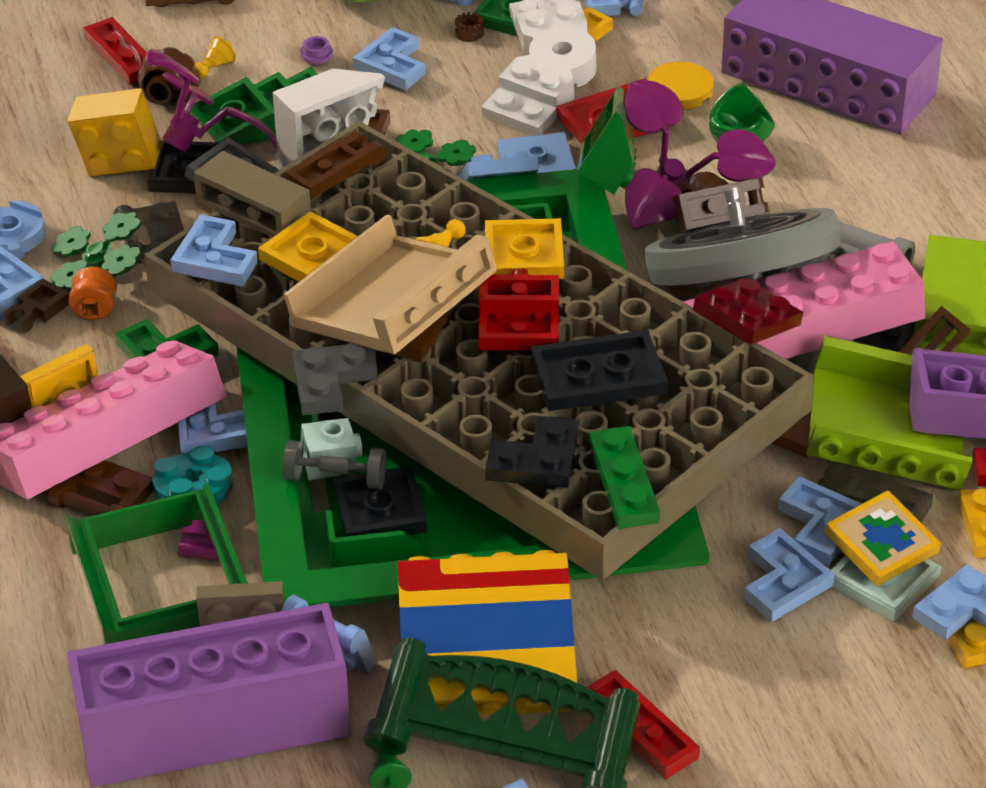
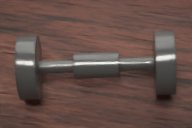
M288 440L283 457V477L287 481H298L301 476L302 466L319 467L321 472L348 474L349 470L367 472V487L382 489L386 472V450L371 448L368 464L350 462V458L321 455L320 459L303 458L302 441Z

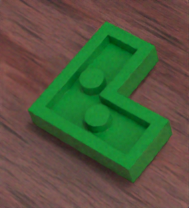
M145 319L115 333L116 345L130 359L141 356L145 357L155 352L158 345L173 340L214 357L219 355L218 343L199 324L165 338L148 319Z

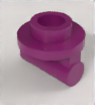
M192 520L191 526L183 527L182 537L178 545V556L219 561L205 521Z

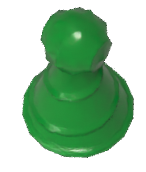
M374 750L378 754V759L375 762L373 771L369 775L368 783L370 787L407 788L412 780L410 769L396 755H388Z

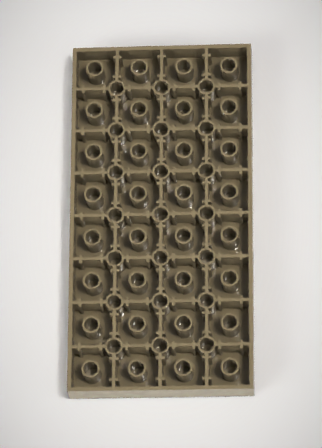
M360 121L355 122L274 173L286 179V171L348 134L359 131L368 137V142L374 141L385 147L386 156L384 160L377 166L369 164L312 200L310 199L311 212L359 236L385 215H391L397 236L415 240L417 237H426L434 233L444 232L447 223L450 220L456 219L461 220L466 227V233L462 238L458 240L453 238L451 240L449 248L458 250L475 235L485 236V220L534 219ZM213 211L207 216L235 221L236 234L229 246L257 252V265L244 286L172 272L170 260L193 225L144 255L149 291L295 384L292 351L350 343L295 328L283 294L299 283V281L259 260L258 248L272 237L217 211ZM562 234L564 279H559V343L648 330L668 380V394L548 411L531 360V350H479V285L451 308L452 314L422 362L373 349L377 366V379L339 384L343 410L338 412L558 553H567L569 560L603 581L811 411L814 375L758 343L753 345L746 343L692 310L693 307ZM538 416L579 419V433L569 488L485 480V467L491 440L533 444ZM630 426L660 509V523L618 529L589 445V432Z

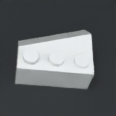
M330 69L274 91L273 104L279 170L355 122L360 121L368 125L370 117H375L378 105L374 101L377 89L383 88L385 76L381 73Z

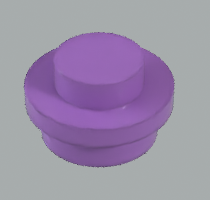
M309 37L303 42V46L300 49V57L311 65H323L333 57V48L324 37Z

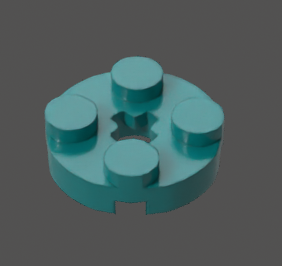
M197 446L190 453H181L170 458H161L154 464L155 473L152 481L157 500L203 489V484L209 483L216 504L219 505L227 498L226 491L229 488L232 490L233 487L230 464L223 457L215 455L213 448L209 446Z

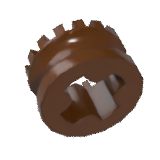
M467 12V15L465 13L459 14L455 18V36L465 42L481 39L484 36V28L482 27L484 25L483 17L480 14L475 15V12L470 15V12Z

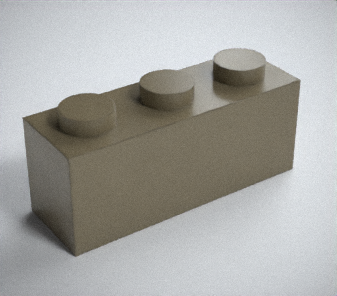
M225 151L220 152L194 172L197 203L272 238L311 211L309 189Z

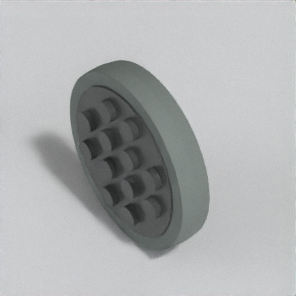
M738 186L724 189L725 199L728 202L727 209L730 221L696 228L658 240L645 248V258L651 282L656 285L686 286L692 284V288H700L712 285L714 281L724 279L748 278L755 280L763 277L762 272L774 270L776 273L794 270L797 268V263L814 259L837 249L841 245L840 226L835 211L830 208L796 209L744 218L742 203L739 200Z

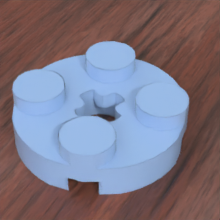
M9 201L10 207L0 208V246L18 259H22L25 256V252L35 248L46 237L45 222L40 209L35 205L24 201Z

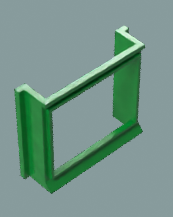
M209 483L203 484V489L82 519H76L65 514L69 545L72 554H77L102 629L104 645L200 627L196 599L121 618L98 550L99 548L191 526L192 520L205 521L228 584L247 583Z

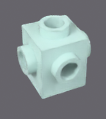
M349 418L301 424L303 458L320 459L321 455L350 458V462L356 463V457H362L360 434H353ZM305 466L308 480L356 474L354 470H349L348 474L321 472L319 467Z

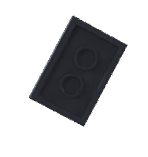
M648 330L531 347V360L548 411L668 394V380Z

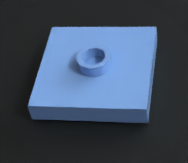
M565 132L497 140V150L500 159H506V154L513 152H527V157L537 156L539 165L537 173L576 169Z

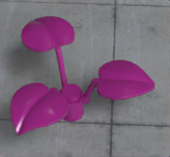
M150 49L147 52L146 65L162 66L177 72L181 76L179 77L168 72L163 73V77L171 82L172 89L181 90L175 114L162 139L181 151L186 152L195 136L201 139L206 131L222 118L229 116L247 121L259 128L269 137L277 150L276 135L264 122L232 107L224 108L199 128L200 120L190 114L196 99L199 98L209 105H213L214 100L200 88L190 85L191 81L199 84L200 80L187 68L158 50ZM189 92V97H190V98H189V101H188V103H187L185 109L183 110L184 103H185V100H186V96H187V93Z
M636 80L629 84L624 101L629 124L634 129L646 134L662 130L661 156L658 160L660 165L655 172L649 168L636 171L625 189V207L633 230L648 225L664 223L676 217L672 196L682 194L678 185L685 178L691 177L713 160L719 159L717 164L719 174L733 182L764 177L776 166L774 157L756 135L746 130L734 129L720 136L717 142L718 152L711 153L689 170H685L680 160L675 158L668 159L667 157L669 142L668 126L678 124L683 117V108L679 98L671 89L654 81Z

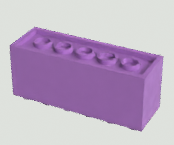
M741 0L724 17L721 73L901 135L936 95L943 38L827 0Z
M329 603L67 651L90 787L351 736L346 663Z

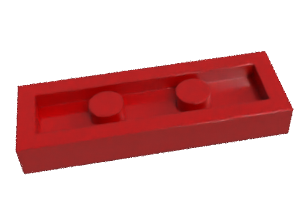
M113 17L83 27L85 39L129 85L138 83V71L142 67V61L146 57L147 52Z
M613 670L587 686V688L608 698L613 695V691L617 688L630 689L639 695L638 701L641 706L631 748L665 780L699 759L700 747L617 670Z

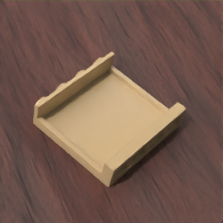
M385 215L284 293L283 296L295 328L395 355L497 271L488 237L475 235L457 250L397 236L391 215Z

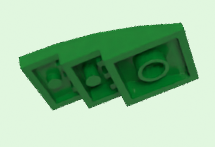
M312 67L288 79H285L280 72H277L256 84H253L248 77H245L210 95L214 100L213 105H209L201 100L193 105L190 113L200 120L199 124L203 126L224 108L232 107L258 118L276 135L273 92L318 74ZM229 116L222 118L206 131L217 144L227 137L238 144L269 139L263 131L251 123Z

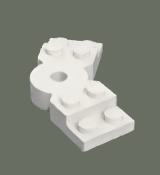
M523 0L509 4L510 15L525 56L516 57L499 75V88L481 106L482 117L532 136L542 135L557 119V105L574 100V84L577 83V87L583 86L594 77L597 71L596 44L592 36L588 34L586 17L580 2L576 0Z

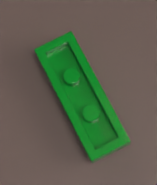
M630 426L589 432V445L618 529L660 523V509Z

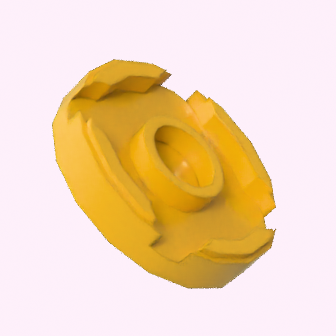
M679 61L665 63L656 67L649 74V81L660 83L677 95L683 110L702 106L704 100L707 98L710 100L713 97L714 78L707 69L700 65Z

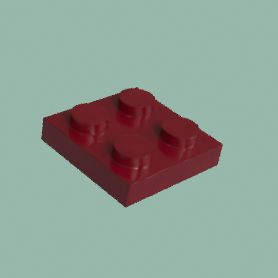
M748 278L739 279L738 281L695 296L692 309L750 345L800 326L804 313L791 305L786 298L772 294L762 288L757 281Z

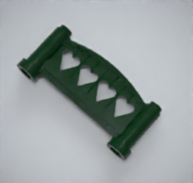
M403 638L401 643L396 646L376 717L369 720L363 740L368 747L377 752L388 755H401L407 750L410 736L581 776L584 777L581 788H627L628 783L624 779L641 705L638 701L639 695L630 689L617 688L609 698L603 697L577 682L538 667L490 657L464 655L430 656L427 655L426 645L422 641L415 638ZM439 677L443 678L448 684L451 682L462 683L465 687L464 693L442 711H439L429 682L433 678ZM476 688H485L490 694L494 692L504 693L508 697V701L488 719L481 721L471 693ZM519 698H527L533 704L544 702L551 708L550 713L528 732L524 731L514 705L515 701ZM562 708H570L575 714L587 712L594 719V722L571 742H568L557 716V712Z

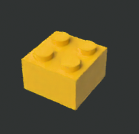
M142 88L76 97L67 122L89 177L155 169L162 142Z

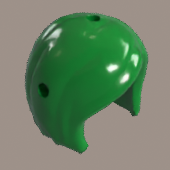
M743 83L735 84L726 90L713 104L709 115L710 133L716 142H718L721 135L734 129L749 131L764 142L775 128V122L764 104Z

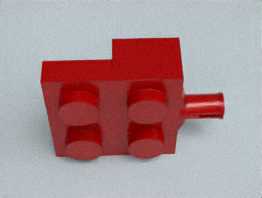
M516 268L512 271V275H491L480 284L479 350H531L532 346L559 343V275H529L528 271L524 268H521V275H519V268Z

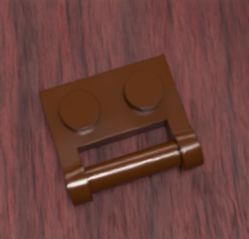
M104 460L51 487L48 502L59 508L67 506L94 516L143 504L154 491L153 477Z

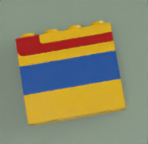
M540 550L531 555H514L510 552H498L491 557H472L467 554H457L449 559H430L424 556H415L409 558L408 561H397L401 640L403 638H415L422 641L426 645L427 655L430 656L464 655L504 659L538 667L577 682L567 553ZM439 677L433 678L429 682L439 711L446 708L465 691L464 685L460 682L448 684L443 678ZM476 688L471 693L480 716H491L508 701V697L504 693L494 692L490 694L485 688ZM519 698L514 703L518 714L550 713L551 711L548 704L544 702L533 704L527 698ZM562 708L558 712H569L573 710L570 708Z

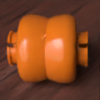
M93 266L78 271L72 279L69 294V305L72 311L77 316L86 320H100L108 316L114 308L117 283L114 276L103 268Z

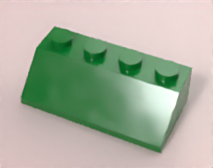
M619 86L582 142L577 173L613 195L619 186L625 189L636 172L634 170L636 165L634 161L637 157L635 155L637 149L634 148V130L627 121L624 107L625 92Z

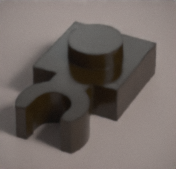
M42 278L17 297L18 305L11 306L5 310V325L10 326L18 321L19 332L22 334L33 328L36 319L46 323L69 305L70 293Z

